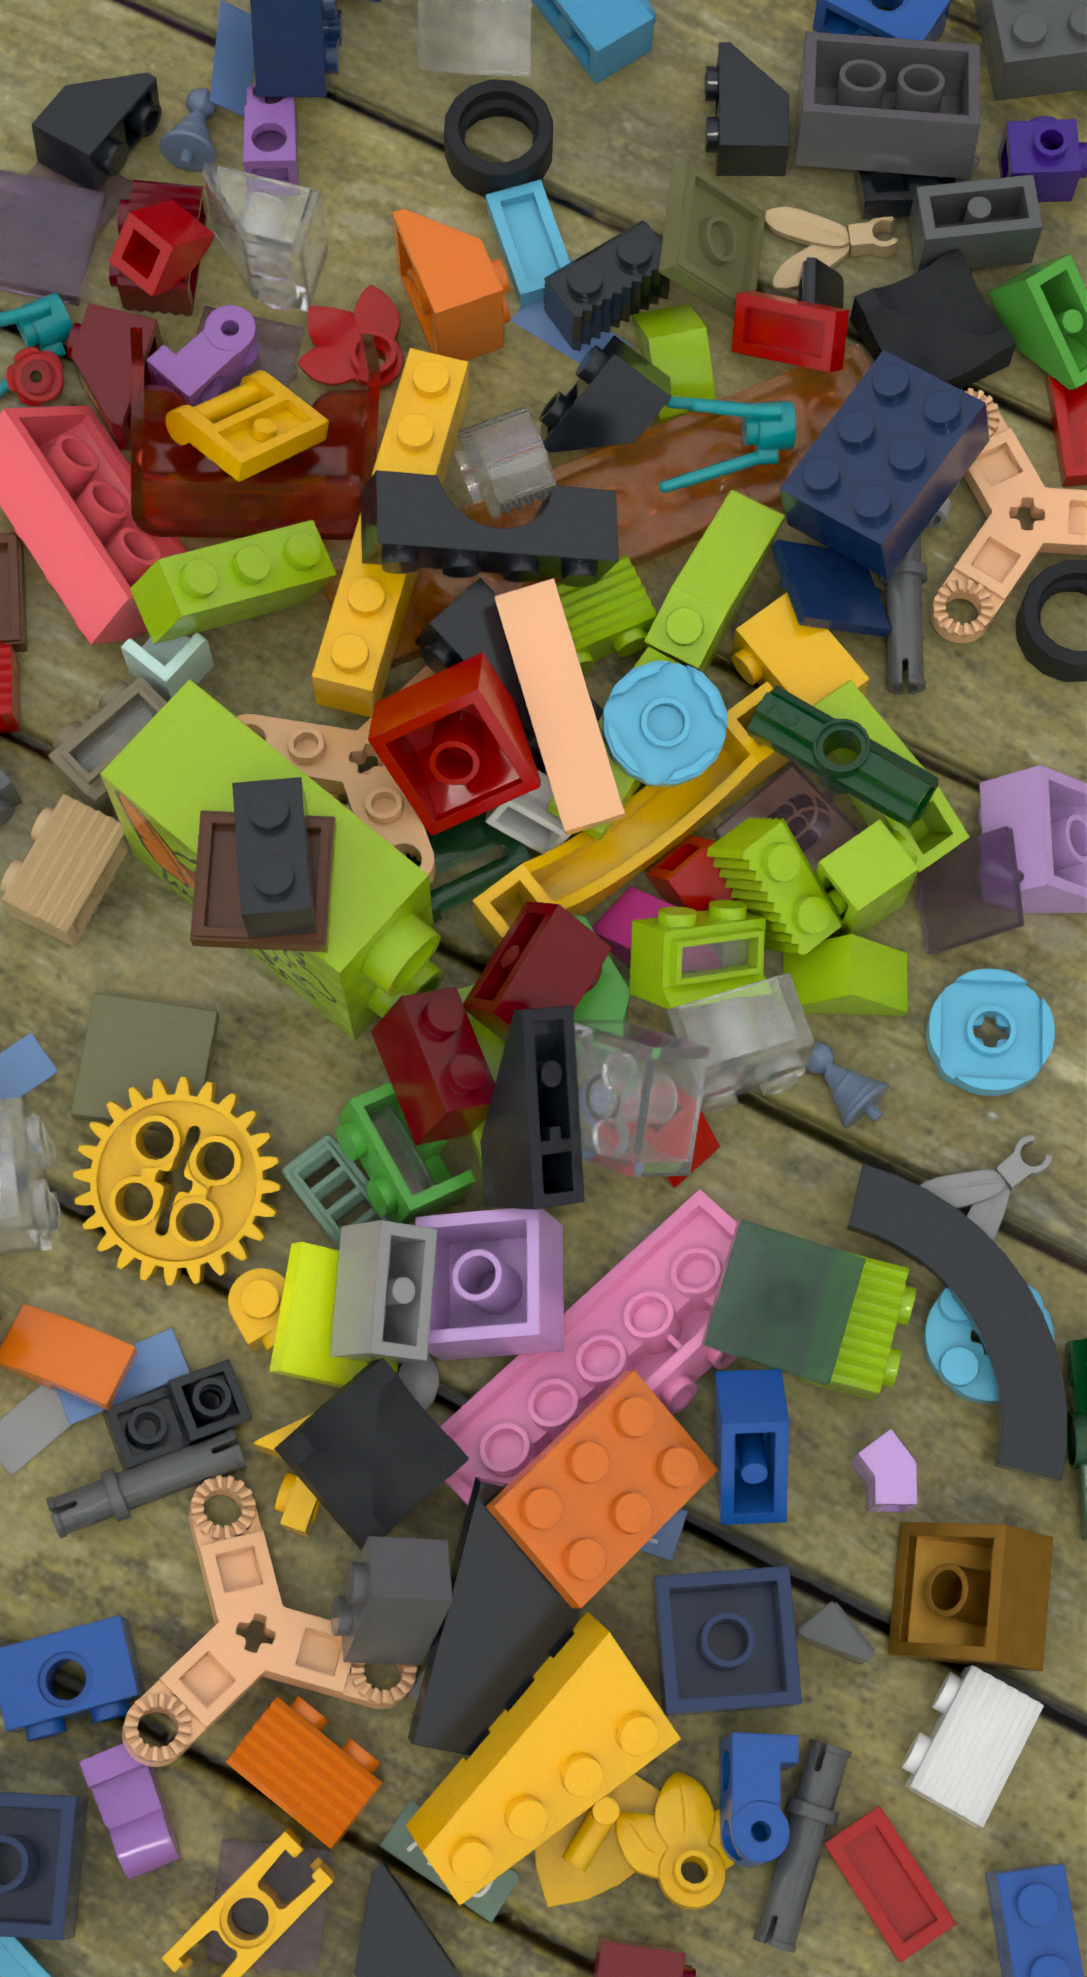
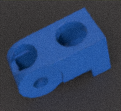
M731 1732L719 1741L720 1840L725 1854L735 1864L747 1868L758 1867L780 1856L789 1842L790 1829L788 1820L780 1810V1771H785L799 1763L798 1735Z

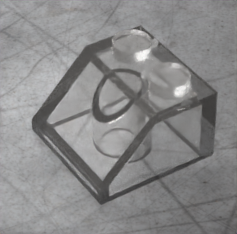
M418 0L417 69L468 75L530 76L533 0Z
M205 162L202 176L214 234L251 296L273 309L289 310L295 308L308 312L328 254L321 191Z

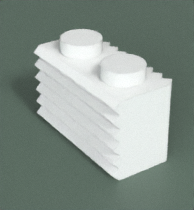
M973 1665L965 1667L960 1677L949 1672L932 1704V1708L941 1712L930 1736L922 1732L917 1734L902 1762L901 1768L911 1773L904 1787L973 1827L983 1828L1044 1705Z

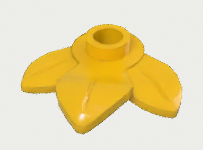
M680 1771L674 1772L660 1790L654 1806V1815L625 1812L620 1813L615 1821L617 1842L628 1865L632 1870L641 1875L657 1879L661 1891L671 1903L683 1909L698 1910L709 1906L719 1897L725 1885L726 1870L735 1863L727 1857L722 1849L720 1840V1809L714 1811L708 1793L693 1777ZM687 1862L698 1864L704 1872V1880L697 1884L688 1882L681 1873V1866Z

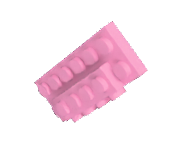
M699 1189L564 1313V1351L518 1355L440 1426L469 1458L444 1483L467 1507L475 1477L509 1484L624 1371L635 1370L671 1414L680 1412L695 1397L697 1392L695 1382L712 1366L718 1370L725 1369L733 1364L741 1355L745 1345L742 1338L749 1333L744 1321L790 1279L786 1266Z

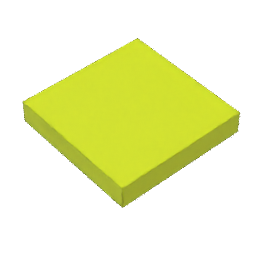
M306 1242L291 1243L269 1372L342 1388L370 1363L330 1357L339 1259L338 1250ZM399 1363L389 1364L397 1373Z

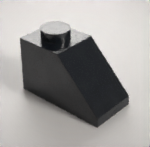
M386 1863L382 1864L371 1873L354 1971L357 1977H462Z

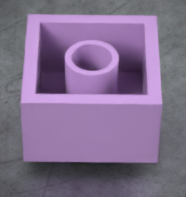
M505 1208L415 1217V1226L438 1229L428 1342L429 1354L441 1361L564 1351L563 1224L544 1209Z

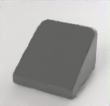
M831 1601L795 1631L797 1641L858 1664L867 1662L875 1655L873 1653L875 1649L837 1602L833 1603Z

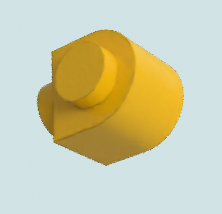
M265 1268L247 1271L237 1278L229 1292L228 1306L235 1323L251 1351L254 1352L264 1346L266 1351L270 1353L273 1352L285 1278L279 1273Z

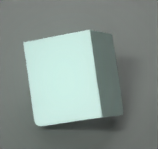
M198 632L191 638L184 636L155 645L150 637L142 647L129 638L121 646L129 673L136 678L142 676L166 702L189 679L197 685L214 666L208 640Z

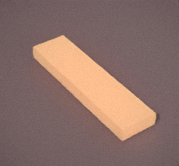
M554 578L494 596L566 836L626 818Z

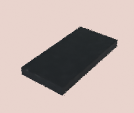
M475 1477L451 1569L453 1602L432 1643L408 1734V1739L413 1745L471 1756L489 1735L490 1731L488 1729L505 1709L509 1711L535 1681L533 1676L550 1656L554 1658L574 1635L572 1629L576 1626L580 1608H571L486 1508L508 1485L507 1483Z

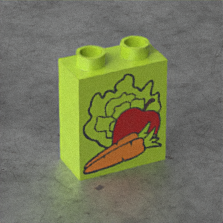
M189 679L100 773L134 857L192 905L201 810L234 812L232 783L301 777L307 801L308 815L333 816L337 824L328 952L245 950L354 1041L377 1016L383 1018L401 996L434 991L439 987L444 977V971L430 960L439 945L441 936L434 931L429 875L192 680Z

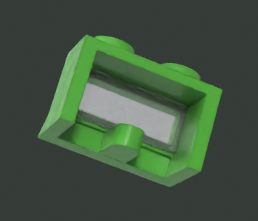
M391 1082L349 1099L338 1117L340 1125L337 1126L336 1134L339 1145L349 1160L355 1161L359 1159L370 1178L366 1185L369 1200L380 1216L384 1217L390 1214L393 1222L409 1224L415 1221V1217L427 1216L446 1206L458 1205L476 1182L471 1170L453 1178L451 1177L439 1155L447 1144L448 1139L415 1145Z

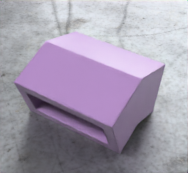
M890 1429L859 1452L850 1462L866 1484L867 1512L907 1513L917 1505V1462L892 1429Z

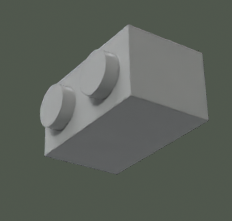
M385 1220L341 1226L330 1357L365 1362L384 1358L388 1364L427 1361L438 1229Z

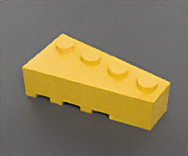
M588 1611L572 1629L575 1634L554 1658L550 1656L534 1674L533 1678L535 1681L509 1711L505 1709L488 1729L490 1731L489 1735L468 1759L463 1757L405 1825L459 1906L681 1739L611 1633Z

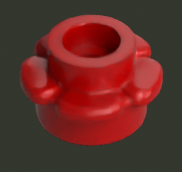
M36 347L23 348L15 354V362L13 365L8 366L6 370V382L8 388L18 394L19 401L28 406H41L45 401L55 400L61 394L64 387L63 365L60 359L49 350L41 352ZM33 371H38L41 375L38 382H32L30 379V374Z

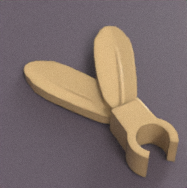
M784 206L771 208L765 212V224L775 235L808 246L789 258L778 268L772 283L773 288L778 292L798 290L799 274L803 261H806L807 257L817 258L829 267L834 268L849 253L850 257L874 255L879 258H886L897 252L898 240L893 237L888 241H880L874 237L879 232L890 234L894 230L895 218L892 216L873 218L868 222L849 224L848 229H846V227L837 222L798 208Z

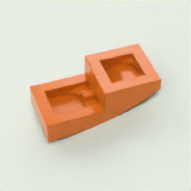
M23 1304L0 1348V1366L51 1390L57 1387L109 1411L138 1352L135 1346L94 1328L49 1311Z

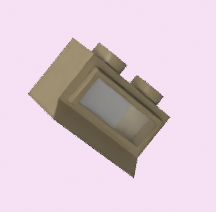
M142 676L138 677L130 685L125 681L116 683L101 697L98 704L101 710L84 725L79 721L68 724L54 738L52 746L55 750L48 756L56 774L86 805L96 811H101L106 816L112 817L113 813L107 801L109 794L100 773L167 702Z

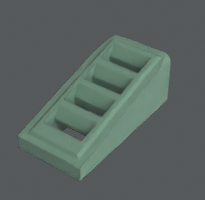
M331 1133L322 1137L280 1171L283 1181L338 1250L340 1247L341 1229L336 1223L365 1201L370 1210L351 1225L377 1220L393 1222L390 1214L383 1217L375 1211L367 1194L366 1185L368 1180L356 1164L345 1156L338 1141ZM332 1160L338 1168L310 1189L304 1181ZM346 1181H349L354 1189L326 1210L320 1202Z

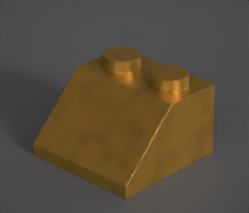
M900 1522L888 1654L987 1668L1043 1671L1053 1537L1003 1524Z

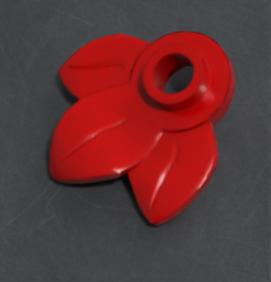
M369 285L360 295L354 313L325 306L314 305L308 308V333L316 348L304 354L298 360V366L309 378L317 383L328 386L355 382L357 385L367 389L384 388L398 379L404 365L403 352L396 341L401 326V318L394 303L382 290ZM370 358H380L385 362L378 367H367L364 365Z

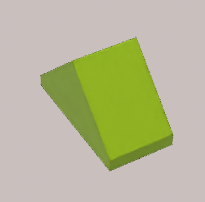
M690 303L634 314L632 321L641 356L670 377L671 395L675 397L716 400L707 327ZM665 405L657 414L659 424L711 413L669 408Z
M854 934L826 939L806 955L782 952V1013L907 1016V953Z

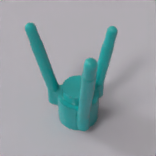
M56 292L27 303L20 308L0 312V327L16 323L26 347L38 345L41 352L49 350L58 358L66 355L62 341L68 339L72 323L61 298ZM6 378L0 383V398L10 391Z
M672 396L666 403V406L669 408L742 417L743 444L754 445L755 452L662 481L659 484V490L662 493H667L752 466L778 464L779 450H793L795 446L796 416L793 402L777 401L751 404Z

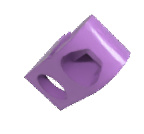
M247 85L246 106H244L243 163L248 198L300 197L296 97H256V85Z
M221 306L212 311L207 317L204 330L196 335L177 354H174L165 345H162L147 359L152 387L176 408L182 405L194 407L227 392L253 367L258 359L257 330L255 320L249 311L240 306Z
M124 1743L79 1762L88 1788L92 1789L105 1827L108 1826L118 1860L129 1880L181 1859L177 1836L154 1767L143 1765L134 1760L127 1752Z

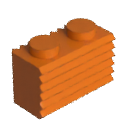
M299 1695L291 1705L283 1699L276 1697L236 1747L235 1751L228 1757L226 1763L327 1847L334 1849L383 1786L384 1782L373 1774L381 1762L351 1738L348 1739L342 1748L321 1731L329 1720Z

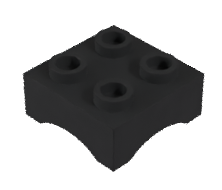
M959 249L939 257L924 269L901 281L879 288H872L854 297L850 321L874 361L885 350L958 389H962L1010 365L1016 342L1007 327L996 318L986 304L973 279L969 265Z
M384 1358L372 1360L274 1448L360 1550L363 1549L368 1536L385 1537L419 1502L469 1460L457 1443L421 1407L398 1374Z

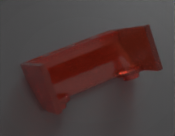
M130 327L131 515L135 524L143 532L156 537L243 538L313 520L322 540L352 539L361 513L360 492L372 476L377 455L381 370L373 334L361 333L358 390H331L319 396L312 405L313 409L329 420L326 440L238 482L191 443L180 445L171 438L166 427V415L169 411L182 405H188L184 396L172 387L144 385L142 327Z

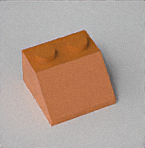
M406 209L392 212L397 272L431 353L467 361L504 348V324L511 321L504 295L510 293V285L501 260L499 258L490 260L482 239Z

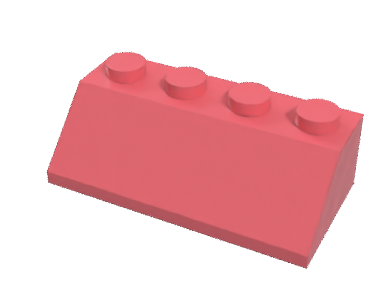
M90 405L3 409L0 413V506L14 526L16 534L23 540L44 572L46 580L55 589L74 618L78 629L85 635L91 645L124 641L129 638L135 639L147 632L148 630L130 588L158 559L188 551Z

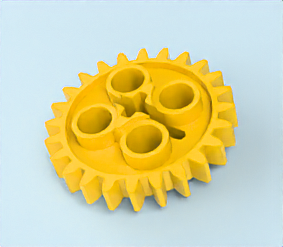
M180 1077L175 1094H171L165 1080L160 1078L153 1080L152 1098H148L139 1087L129 1088V1099L132 1107L127 1109L116 1101L107 1103L106 1106L114 1122L109 1125L99 1121H92L89 1127L101 1139L99 1144L79 1145L78 1151L93 1160L90 1169H81L73 1172L74 1178L90 1183V1191L75 1198V1204L83 1206L93 1205L96 1212L82 1225L84 1230L103 1227L106 1235L97 1246L99 1252L118 1245L122 1251L116 1267L124 1269L136 1259L141 1260L140 1279L144 1281L151 1279L158 1267H163L167 1285L177 1284L182 1268L187 1269L189 1277L194 1284L203 1282L205 1263L207 1262L219 1276L229 1272L225 1254L230 1252L241 1261L247 1260L250 1257V1253L243 1239L247 1236L254 1240H265L268 1235L256 1222L258 1217H275L279 1213L278 1209L264 1201L266 1193L280 1191L284 1188V1184L267 1179L266 1170L282 1163V1158L263 1156L261 1148L273 1139V1133L266 1132L254 1135L250 1128L256 1122L260 1113L257 1110H251L241 1116L235 1114L234 1112L240 1099V1095L237 1093L229 1094L220 1103L216 1102L217 1084L207 1081L201 1088L198 1096L194 1095L190 1077ZM156 1122H162L167 1125L172 1131L174 1138L171 1151L163 1158H156L151 1155L144 1143L147 1129ZM193 1126H197L201 1131L200 1136L184 1170V1177L193 1181L192 1189L177 1193L172 1205L168 1231L165 1235H160L157 1232V1226L173 1193V1184L165 1181V1174L167 1171L180 1169L187 1149L189 1131ZM216 1142L227 1145L233 1152L235 1159L231 1173L223 1179L210 1175L204 1164V1155L208 1147ZM133 1183H141L152 1194V1209L143 1219L130 1215L124 1205L125 1192ZM194 1203L206 1206L213 1215V1229L205 1239H196L191 1236L184 1226V1214L188 1207Z

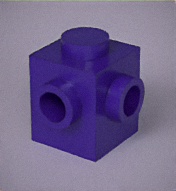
M1040 116L1029 121L1006 122L998 150L1000 178L1033 175L1038 202L1072 201L1079 178L1087 177V143L1079 142L1076 119L1057 120L1050 116Z

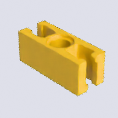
M289 1826L175 1942L161 1959L174 1973L180 1967L186 1970L194 1962V1959L187 1951L207 1933L215 1930L219 1933L222 1940L237 1952L235 1959L220 1977H241L334 1881L337 1874L318 1856L310 1864V1867L314 1870L311 1875L314 1880L290 1901H282L278 1893L263 1881V1875L285 1849L294 1858L304 1850L300 1845L303 1839ZM242 1898L259 1900L268 1912L269 1921L267 1928L256 1934H248L239 1930L232 1918L234 1903Z

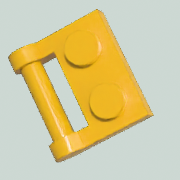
M257 370L242 378L240 386L194 407L182 405L169 411L166 415L167 430L176 443L180 445L191 443L238 482L326 440L329 425L328 419L264 370Z

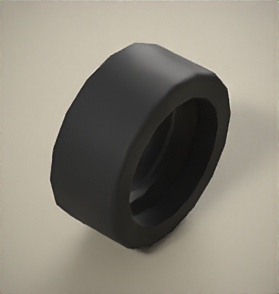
M491 79L471 85L454 99L445 115V158L451 174L465 189L483 197L486 194L542 180L552 163L553 119L546 102L531 88L511 80ZM493 116L510 117L524 123L531 130L533 143L531 149L520 158L504 163L488 162L474 156L467 149L465 133L480 120Z
M1064 560L1045 568L1029 584L1015 619L1016 637L1026 660L1042 674L1063 682H1086L1087 651H1073L1059 646L1045 634L1041 626L1040 613L1042 607L1052 595L1060 592H1079L1087 595V560Z

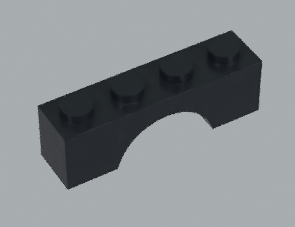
M376 470L360 492L362 563L382 565V570L388 573L405 574L415 572L419 568L442 569L443 575L451 578H469L483 572L502 574V578L509 582L523 583L534 581L539 577L561 578V583L566 586L585 587L596 584L619 562L615 490L556 486L538 506L533 520L515 528L489 527L465 516L450 501L437 475Z

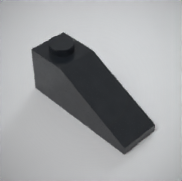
M573 1005L514 1010L480 1140L484 1206L536 1210L585 1202Z

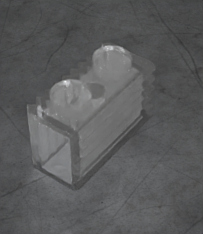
M526 406L458 430L464 448L453 453L472 504L485 502L490 516L498 519L501 511L509 515L513 507L521 511L524 503L533 506L536 499L543 502L547 495L556 488L557 483L542 438Z

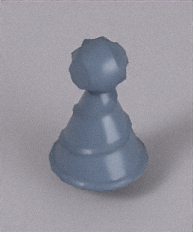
M198 88L190 91L186 97V107L190 113L183 118L182 122L175 125L171 132L166 133L161 138L160 150L162 155L169 163L180 169L203 171L209 169L215 163L216 152L211 143V133L208 130L206 120L208 117H212L216 111L217 104L210 102V91L208 88Z
M815 1041L805 1048L802 1052L803 1066L811 1074L818 1073L822 1075L824 1073V1080L829 1085L844 1128L853 1126L865 1114L874 1123L883 1116V1113L875 1105L889 1088L887 1082L877 1081L874 1078L857 1073L853 1069H847L834 1064V1050L826 1042Z

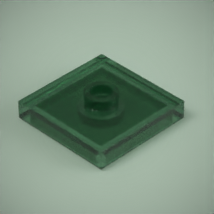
M744 1219L738 1220L701 1346L771 1369H781L784 1373L818 1384L830 1385L866 1258Z

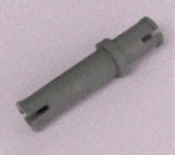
M921 535L888 580L880 576L881 584L886 586L887 618L892 628L891 632L887 635L886 690L898 695H903L904 670H908L909 694L920 693L926 688L922 633V584L927 582V565L921 562Z
M231 1428L225 1433L122 1472L116 1473L114 1468L101 1472V1480L56 1497H48L46 1501L50 1512L52 1511L53 1513L51 1517L60 1538L67 1537V1534L116 1516L118 1522L131 1517L130 1510L201 1484L209 1478L212 1479L217 1475H225L238 1469L242 1470L247 1468L235 1432Z
M814 1739L809 1740V1750L795 1798L789 1796L787 1798L784 1810L790 1811L788 1819L790 1829L789 1842L783 1853L777 1858L757 1931L753 1935V1939L765 1944L769 1943L772 1947L793 1953L796 1951L797 1946L795 1944L829 1825H837L840 1813L835 1812L834 1807L848 1758L852 1754L851 1751Z

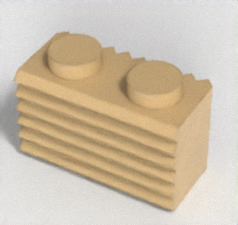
M63 794L55 809L47 806L37 817L31 832V839L35 843L24 861L15 859L9 865L2 878L0 891L4 893L1 901L9 915L75 947L86 926L90 923L92 915L97 911L98 905L102 902L104 894L108 892L110 884L115 880L116 873L120 871L122 863L127 859L131 848L119 821H116L111 816H106L101 811L94 810L88 805H84L79 800H74L70 796Z

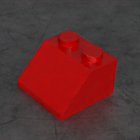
M484 652L375 702L368 741L431 836L540 788L541 779L515 702Z

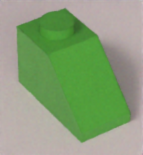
M1071 254L1031 266L988 292L1002 324L1007 327L1016 342L1015 348L1069 390L1076 389L1087 382V289Z

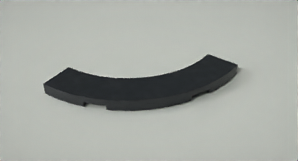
M863 1164L847 1230L873 1238L894 1248L921 1267L924 1266L952 1293V1297L969 1319L980 1342H983L995 1379L994 1385L998 1407V1444L994 1466L1059 1483L1063 1477L1067 1450V1404L1064 1378L1054 1340L1043 1312L1026 1281L996 1243L956 1207L929 1190L900 1176Z

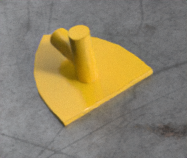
M634 1774L535 1849L536 1870L547 1907L588 1900L620 1885L635 1873L624 1859L618 1845L615 1821L620 1813L625 1812L654 1815V1806L660 1793L658 1788Z

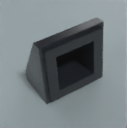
M807 257L806 261H803L799 274L798 300L843 309V277L819 259Z

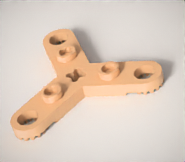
M968 388L964 392L986 403L990 441L965 473L964 478L985 513L987 520L938 590L930 611L931 622L936 632L944 639L954 643L975 641L986 632L1040 552L1087 556V490L1045 487L1013 430L1008 428L998 410L997 403L994 404L993 398L990 395L987 397L982 390L979 389V392L973 391V388ZM1019 508H1029L1030 516L1034 519H1040L1034 521L1031 530L1021 529L1020 520L1010 518L1017 516ZM954 599L968 600L976 607L978 617L976 621H971L970 624L964 623V625H960L958 621L953 623L954 620L952 618L949 619L948 613L945 612V605Z
M426 665L401 690L436 673ZM257 714L237 716L241 722L324 790L330 793L345 795L350 811L403 853V855L407 856V853H409L410 857L414 858L416 856V859L421 861L419 868L429 875V884H433L436 866L434 853L425 827L368 741L372 718L366 721L358 730ZM367 756L377 757L378 766H373L369 774L359 773L358 765L364 764Z
M217 1475L215 1478L204 1480L195 1489L188 1509L189 1524L215 1626L160 1677L140 1699L135 1701L127 1712L123 1723L122 1739L127 1752L134 1760L146 1766L160 1767L177 1760L262 1677L373 1709H389L401 1703L412 1689L416 1680L417 1666L395 1664L400 1674V1680L396 1687L390 1688L388 1691L385 1689L379 1691L376 1687L375 1689L372 1688V1685L366 1682L367 1678L364 1676L365 1663L343 1662L342 1636L333 1635L331 1620L283 1607L266 1538L261 1528L255 1499L252 1496L253 1493L250 1488L248 1489L243 1481H238L229 1475L228 1477ZM213 1496H228L239 1506L240 1518L237 1522L232 1523L231 1526L224 1525V1527H220L221 1525L218 1524L215 1526L204 1515V1503ZM252 1620L263 1623V1634L266 1637L272 1638V1644L261 1643L256 1653L245 1650L246 1639L236 1634V1629L247 1630ZM159 1712L172 1719L176 1727V1737L168 1746H162L161 1748L154 1746L152 1748L149 1747V1744L143 1743L142 1738L139 1737L137 1727L139 1721L145 1715Z

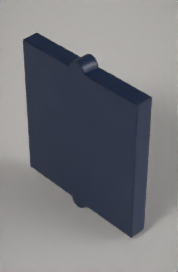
M776 540L772 545L771 549L782 576L780 586L788 593L799 625L886 637L891 632L892 628L880 600L882 591L875 587L869 569L831 548Z

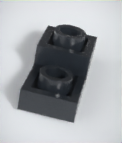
M230 1359L168 1380L165 1387L112 1405L109 1411L104 1409L102 1413L123 1471L225 1433L228 1429L233 1428L234 1430L252 1420Z

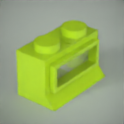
M716 900L710 902L709 910L697 912L686 907H663L658 910V917L632 920L629 994L671 1011L773 995L763 974L766 918L747 912L746 903L733 900Z

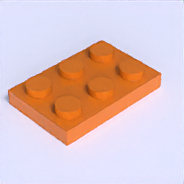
M629 1370L624 1371L518 1474L486 1508L571 1608L581 1609L718 1469L637 1372Z

